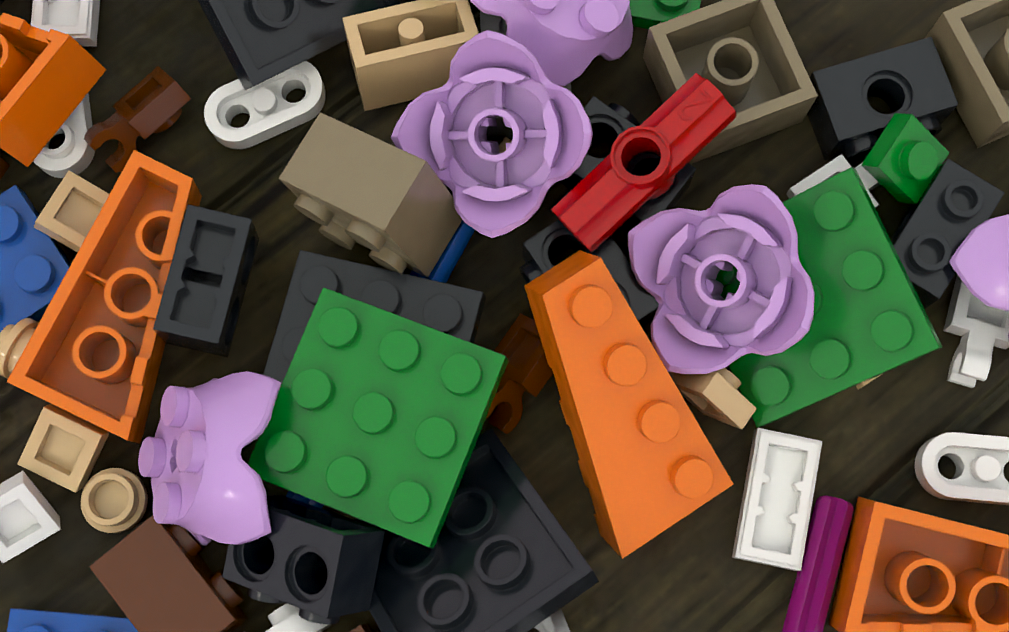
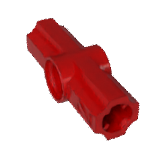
M695 73L640 126L630 127L620 133L612 144L611 153L564 196L551 211L578 241L592 253L649 199L657 198L667 192L673 184L675 174L736 118V111L724 95L708 79ZM640 152H654L661 157L658 167L648 175L636 176L627 171L629 161Z

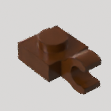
M157 66L113 105L116 110L113 115L105 121L93 125L86 132L84 140L94 151L109 139L118 140L117 150L105 162L115 173L121 172L133 151L136 150L137 137L140 135L145 140L153 132L160 133L168 129L178 120L182 113L181 107L191 98L171 76Z
M521 313L494 350V352L505 355L509 362L486 418L490 416L498 405L488 423L505 434L511 432L520 421L523 410L522 395L524 391L536 397L553 375L552 368L549 367L535 320Z

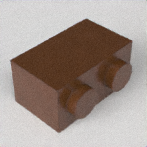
M153 515L89 566L138 632H233L248 619L239 607V604L245 600V597L236 583L222 578V569L213 573L198 554L205 546L201 545L183 527L176 524H159L154 520Z

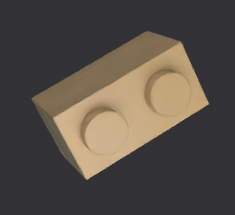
M416 0L342 18L351 62L365 111L414 100L424 92L445 85L449 80L450 64L456 52L463 44L479 34L468 0Z

